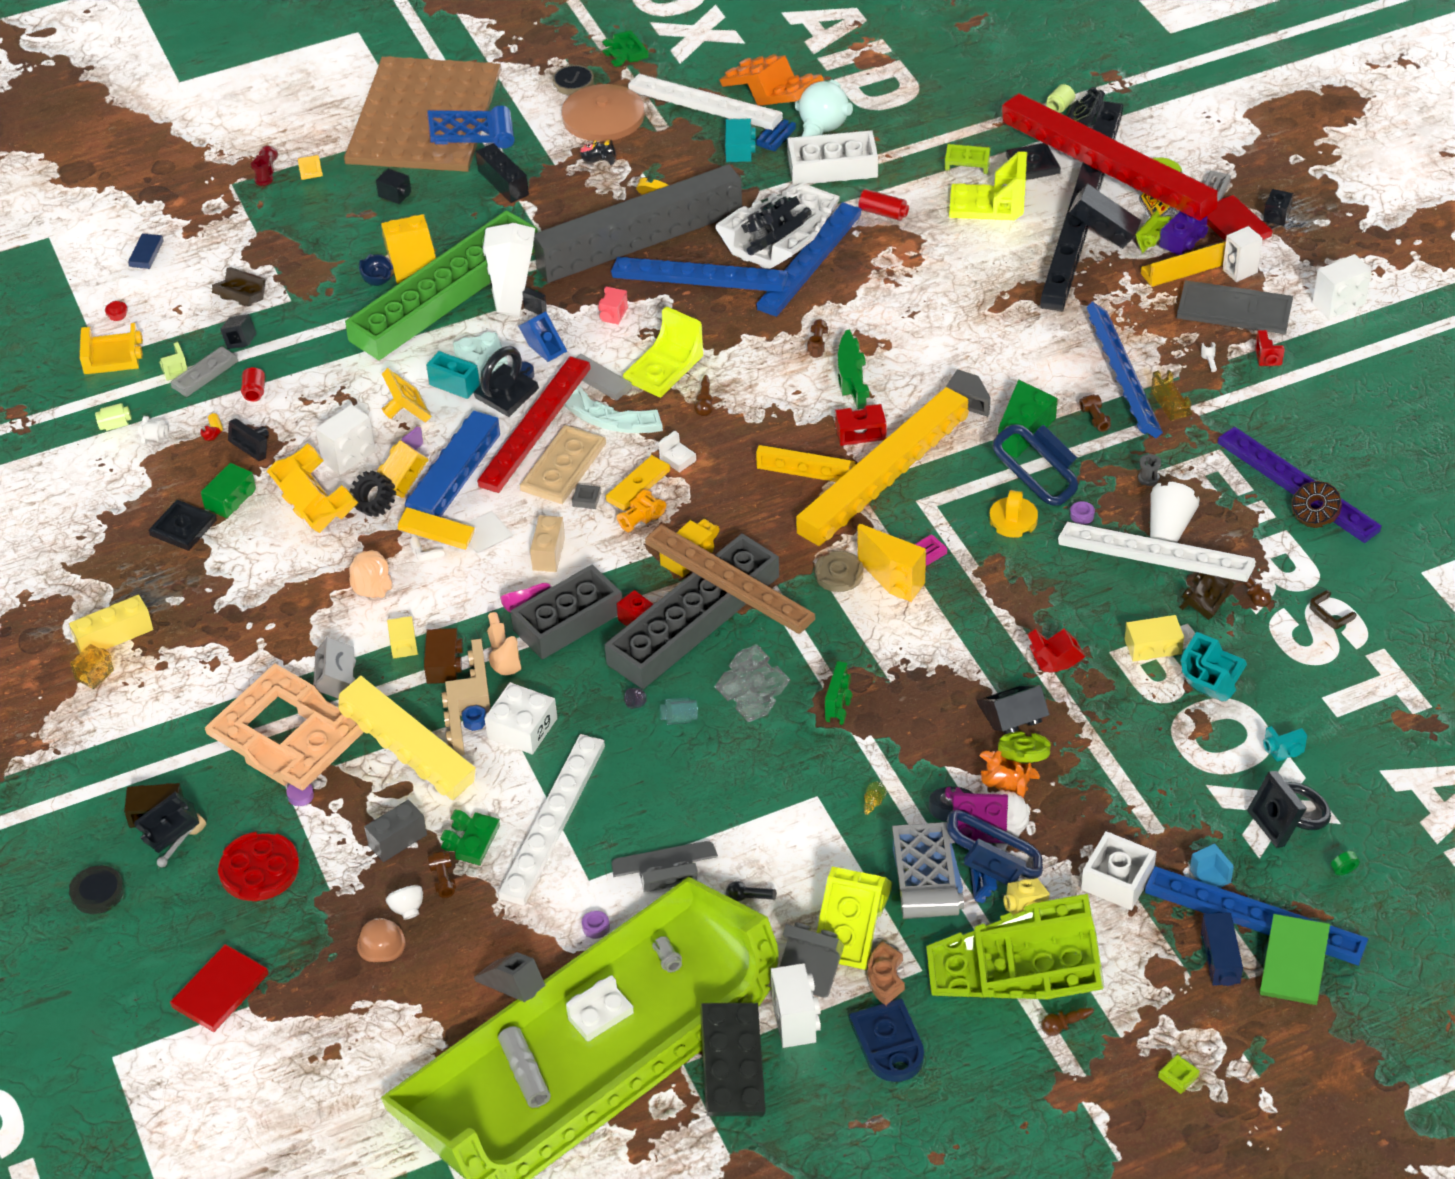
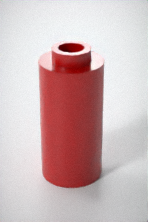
M868 189L862 191L858 207L862 211L901 221L903 217L906 218L909 212V205H907L905 199Z

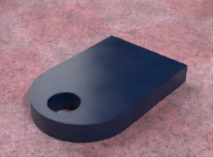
M902 998L891 1001L887 1005L881 1004L849 1014V1022L867 1064L876 1076L890 1082H901L914 1077L921 1070L924 1062V1047ZM904 1062L908 1067L904 1070H898L893 1067V1064Z

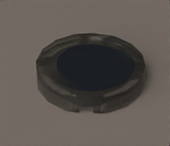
M103 865L92 866L82 870L73 878L69 885V896L72 903L79 911L88 914H99L108 911V907H111L113 904L116 906L124 895V883L119 872L112 867Z

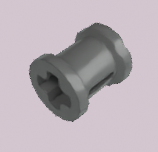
M1153 454L1144 455L1140 458L1139 462L1141 471L1138 475V481L1142 485L1154 486L1160 479L1158 469L1161 467V459Z

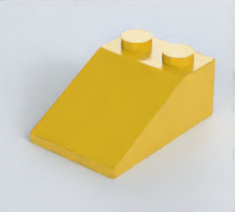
M424 214L381 223L384 244L389 260L393 264V273L397 284L403 282L436 259Z
M863 524L858 525V560L862 562L863 567L889 594L912 602L925 584L926 549Z

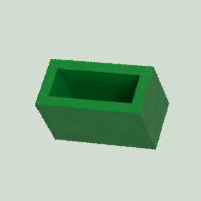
M229 463L201 491L204 509L228 518L256 490L253 472Z

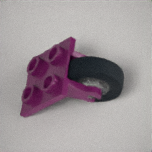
M949 786L939 788L930 795L929 811L932 816L939 820L947 822V817L951 811L962 810L1007 832L1008 794H974L962 787ZM958 821V830L974 841L979 838L987 843H1004Z

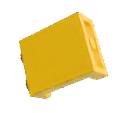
M131 323L130 333L96 337L92 336L90 327L81 328L80 361L84 374L138 369L139 359L143 358L142 348L139 345L143 344L141 330L137 331L136 323Z

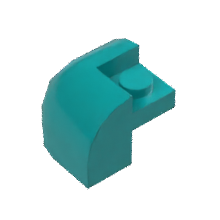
M1199 632L1195 633L1180 660L1182 663V673L1188 684L1199 693L1221 702L1227 701L1235 693V683L1247 666L1245 659L1223 651L1219 640Z

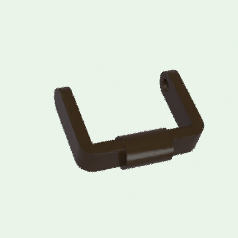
M1326 590L1311 599L1309 608L1330 627L1339 629L1353 621L1357 614L1352 611L1338 620L1334 619L1329 612L1318 605L1331 596V592Z

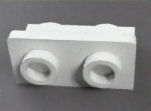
M612 975L605 980L598 981L584 993L574 996L566 1004L568 1020L587 1042L634 1013L631 1003L617 989L616 979Z

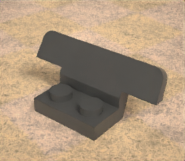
M704 841L620 857L612 861L613 878L639 873L644 893L675 887L687 877L697 881L696 861L717 858L718 854L712 842Z

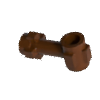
M822 319L816 320L811 325V333H814V335L809 338L807 351H809L810 356L813 358H819L825 352L823 334H828V326L826 321Z
M1089 395L1079 399L1081 411L1092 414L1094 418L1092 419V425L1097 427L1100 432L1108 430L1111 426V419L1100 411V408H1102L1100 396Z
M449 851L432 853L433 855L427 857L430 871L437 872L439 882L434 884L436 893L438 892L442 898H449L454 895V889L456 888L455 880H449L447 868L452 867Z

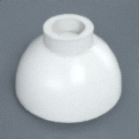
M418 885L399 889L387 896V905L395 913L403 915L404 920L414 918L419 915L418 909L422 904L423 890Z

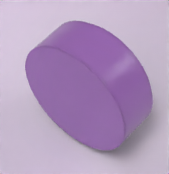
M1081 501L1071 506L1070 518L1073 522L1085 525L1093 521L1095 514L1093 505Z
M290 784L286 791L288 801L294 806H305L314 798L311 784L303 791Z
M591 911L582 918V930L587 937L597 939L608 933L610 928L609 918L604 912Z

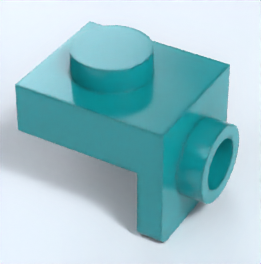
M1270 726L1266 728L1263 746L1267 753H1271L1276 762L1290 757H1297L1305 752L1307 734L1301 728L1278 736L1273 727Z

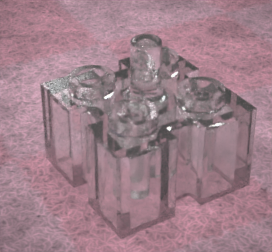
M757 644L739 651L729 665L732 670L724 672L714 686L728 701L734 699L737 702L735 709L748 722L766 716L776 702L773 697L781 694L790 681L778 666L771 667L767 663L770 658Z

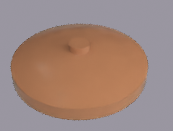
M598 84L582 88L565 100L561 110L563 125L571 134L584 140H596L597 142H604L610 139L617 140L630 135L641 126L645 116L644 103L641 97L629 88L614 84Z

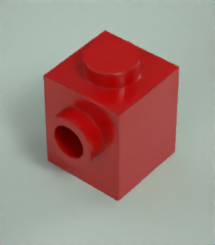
M634 590L616 603L618 621L628 626L654 604Z

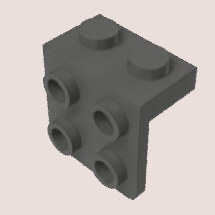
M795 922L794 926L786 924L783 936L788 941L779 967L805 963L807 974H812L815 986L813 995L822 998L828 997L844 949L843 943L837 938L838 935L833 932L821 930L820 934L810 931L811 927L802 923Z

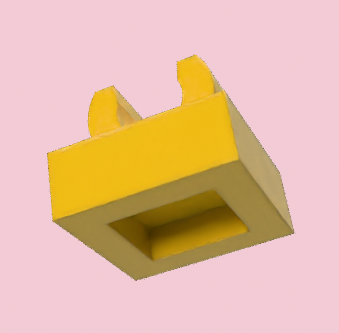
M318 154L297 158L302 180L322 176Z

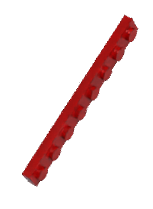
M571 356L567 359L479 477L477 482L480 488L500 493L591 369L590 362Z

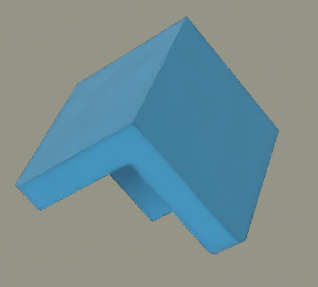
M1215 843L1192 854L1190 872L1198 881L1218 888L1231 883L1233 864Z

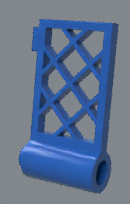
M496 106L491 111L428 110L430 142H435V144L494 143L497 147L503 149L509 148L514 144L511 112L506 106ZM433 118H441L443 121L439 123ZM462 118L464 121L459 123L455 119ZM476 119H486V121L480 123ZM449 123L454 126L451 130L445 127ZM472 124L476 128L471 130L466 126ZM439 130L445 133L444 135H435ZM461 130V131H463V132L466 133V134H465V135H459V134H457V132H459V131ZM482 130L488 135H479L478 132Z

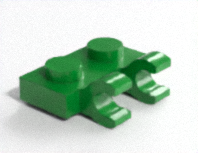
M631 30L614 34L613 39L602 41L604 46L608 47L602 50L605 56L612 55L614 58H617L611 60L614 67L621 66L625 60L631 63L648 58V50Z
M837 661L825 697L826 722L830 723L831 717H837L840 720V725L844 724L847 715L843 709L844 701L849 706L853 696L849 690L851 674H847V663Z
M454 810L450 817L454 821L451 828L457 831H465V833L460 838L453 831L444 830L440 837V840L443 841L441 848L446 851H454L455 859L481 866L500 827V819L476 812L471 818L461 810Z

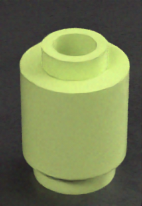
M1062 84L1047 98L1046 106L1061 113L1075 100V92L1070 86Z
M122 403L101 408L99 412H95L100 430L106 429V431L124 427L128 425V420H132L128 406L124 407Z

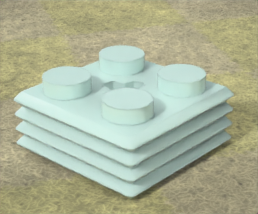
M485 332L481 336L473 338L465 337L453 343L455 357L476 364L478 366L479 378H481L488 359L494 352L502 348L499 337L495 332ZM506 356L495 365L492 374L501 365H508Z

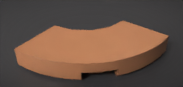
M882 941L873 950L869 958L868 982L874 995L883 1004L887 1005L905 990V983L897 975V968L903 962V954Z

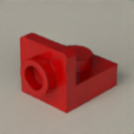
M1258 330L1255 343L1258 365H1282L1285 351L1284 346H1273V341L1269 339L1267 330Z

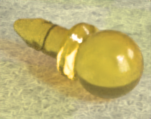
M874 781L867 786L864 795L866 802L864 813L866 815L873 812L875 807L879 806L886 797L887 790L883 783Z

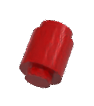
M252 367L245 369L242 373L241 393L245 400L256 402L264 394L265 373L261 369Z

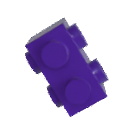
M1180 211L1161 229L1159 247L1177 255H1182L1188 250H1192L1195 243L1203 239L1208 232V217L1206 216L1199 221Z

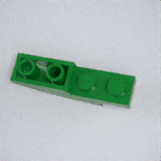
M848 329L845 330L838 349V382L842 396L852 395L858 410L866 406V398L870 397L868 385L863 384V366L866 365L864 353L859 351L857 337L854 338L851 330Z

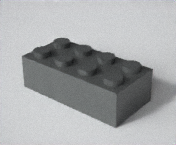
M591 564L511 610L513 631L543 660L618 616L616 603L622 600V592Z

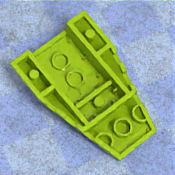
M1088 893L1033 903L1025 906L1022 912L1014 915L1010 912L1000 916L1001 920L987 926L985 923L975 926V930L964 935L960 932L926 946L932 996L1052 999L1103 990L1104 988L1097 934Z

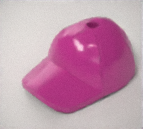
M541 583L528 589L507 593L500 596L501 603L511 613V610L552 586L548 583Z

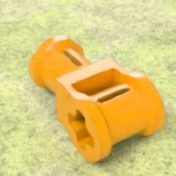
M644 489L630 502L631 508L617 515V521L624 531L631 532L639 522L642 521L647 524L651 520L662 516L666 509V502L662 499H656L649 490Z

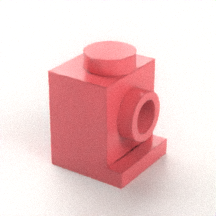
M605 287V297L601 298L599 302V316L603 322L619 325L628 309L627 291Z

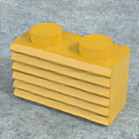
M399 440L390 449L389 457L384 464L379 466L377 472L391 479V483L396 487L393 489L396 491V495L404 498L405 494L410 490V486L413 485V482L418 477V474L423 470V466L428 462V458L410 445Z

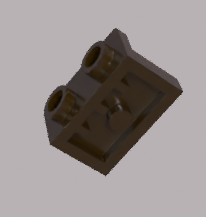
M1198 572L1192 579L1193 587L1189 586L1181 595V598L1184 600L1179 608L1184 610L1190 605L1206 619L1210 620L1235 584L1228 578Z

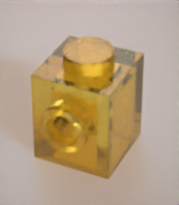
M90 644L70 662L75 680L94 690L114 671L110 653L104 648H98Z

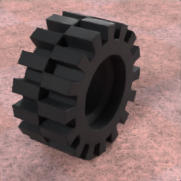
M370 470L369 473L365 471L363 472L364 477L358 475L357 479L359 481H353L352 485L355 487L354 489L350 488L349 492L353 494V497L358 502L355 505L356 510L370 517H379V514L384 515L386 513L384 509H391L390 502H395L392 496H396V491L393 490L396 487L391 483V479L379 472ZM377 486V495L372 501L368 502L370 490Z

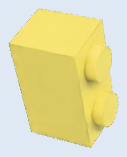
M1176 615L1126 622L1125 642L1133 662L1182 654L1184 635Z

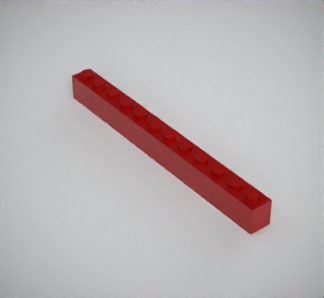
M1018 93L1002 105L1003 123L1199 221L1217 209L1218 190Z

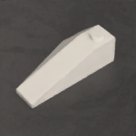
M510 223L489 227L485 230L483 253L488 263L487 271L492 281L493 287L491 289L497 313L519 317L535 228Z

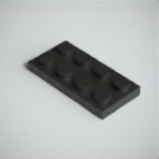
M701 1003L700 1015L706 1116H764L766 1110L758 1003Z

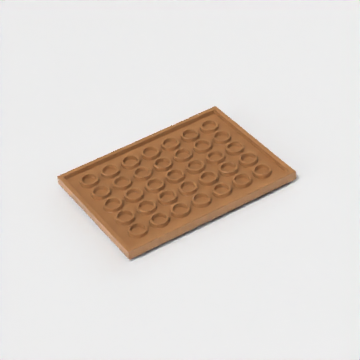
M382 57L345 153V164L468 172L478 143L435 144V142H430L427 113L428 110L488 111L501 73V64L414 59L411 57ZM433 118L439 123L443 121L441 118ZM462 118L455 119L459 123L464 121ZM476 119L480 123L485 121V119ZM450 123L445 126L450 130L454 128ZM472 124L466 126L471 130L476 128ZM440 130L435 133V135H444V134H445L444 132H442V131H440ZM460 130L459 132H457V134H459V135H465V134H466V133H464V132L461 131V130Z

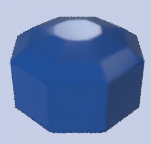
M478 705L469 706L461 713L465 728L475 731L485 726L486 711L484 708Z

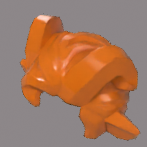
M983 751L980 754V757L987 761V769L981 771L982 783L988 788L994 786L998 790L1016 792L1018 796L1024 798L1026 791H1028L1027 784L1030 779L1040 778L1038 771L1032 768L1031 763L1022 764L1001 756V751Z

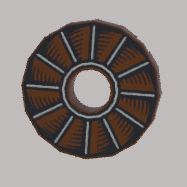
M1315 481L1307 483L1298 489L1292 500L1294 515L1301 524L1307 527L1319 528L1336 520L1340 515L1342 502L1340 493L1334 486L1327 482ZM1315 501L1323 502L1322 507L1318 509H1313L1310 506Z

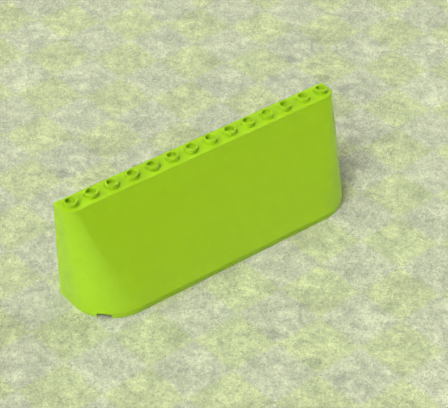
M687 877L544 980L545 986L533 998L526 1002L517 999L380 1098L386 1110L464 1179H532L703 1050L700 1015L701 1003H758L759 1006L771 989L768 986L771 980V969L778 968L779 960L777 942L768 917L691 877ZM667 937L675 952L681 955L682 965L677 971L668 972L662 968L661 959L652 947L653 943L657 944L656 939ZM612 975L616 979L617 989L631 1003L634 1013L587 1042L568 1020L566 1004L574 996L584 993L598 981L605 980ZM515 1026L520 1028L550 1092V1100L540 1107L532 1108L528 1106L499 1042V1034L509 1027Z

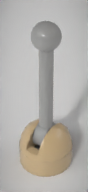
M197 814L200 823L177 839L167 853L157 859L159 867L167 865L169 857L188 834L196 835L203 830L206 822L200 815Z

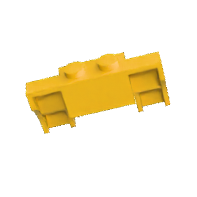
M307 443L295 454L275 461L267 472L283 491L281 496L290 505H294L293 511L301 519H305L312 529L320 533L336 516L342 520L358 502L343 485L329 496L311 475L324 460L313 446Z

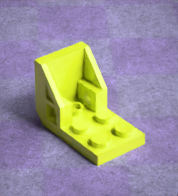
M1017 152L995 171V185L951 184L949 218L1016 220L1023 215L1027 152Z
M831 867L816 933L821 934V930H827L838 935L837 938L844 945L839 965L867 970L877 917H881L891 892L892 882L886 877Z

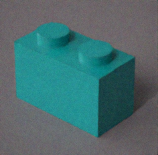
M751 118L726 119V162H751L752 153H756V128L751 127Z
M438 351L426 364L430 386L468 399L480 386L478 366L476 364Z

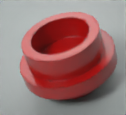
M112 301L105 307V313L112 321L124 319L128 311L127 305L121 301Z

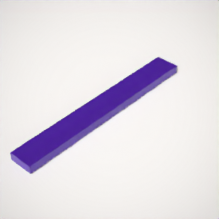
M1235 426L1218 437L1219 445L1293 495L1305 484L1315 482L1314 479ZM1341 498L1342 508L1340 515L1334 521L1335 524L1363 543H1366L1381 532L1382 525ZM1315 501L1310 507L1318 509L1322 507L1323 502Z

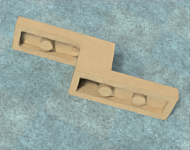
M481 639L471 640L472 650L468 651L469 665H474L475 669L470 670L471 678L445 682L446 692L442 693L443 708L448 707V711L444 712L445 726L451 729V731H446L447 745L449 747L453 746V750L459 755H465L461 713L467 707L474 705L484 708L486 712L491 710Z

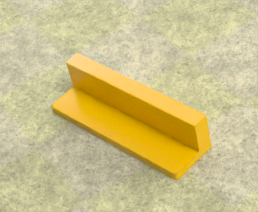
M1226 242L1143 266L1141 274L1149 285L1153 287L1223 266Z
M759 445L756 451L757 469L837 482L855 466V461L762 445Z

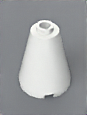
M1168 482V486H1161V483H1158L1153 487L1150 505V538L1174 543L1178 542L1199 506L1200 499L1194 496L1195 491L1192 488L1176 482Z

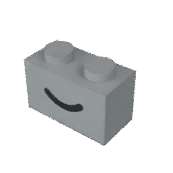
M326 637L315 651L313 685L319 692L339 699V693L355 681L353 669L356 659L354 658L353 646Z

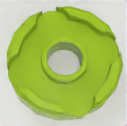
M1012 732L1000 738L998 751H1001L1002 757L1012 761L1037 762L1046 759L1050 755V741L1036 733H1032V737L1025 736L1024 732Z

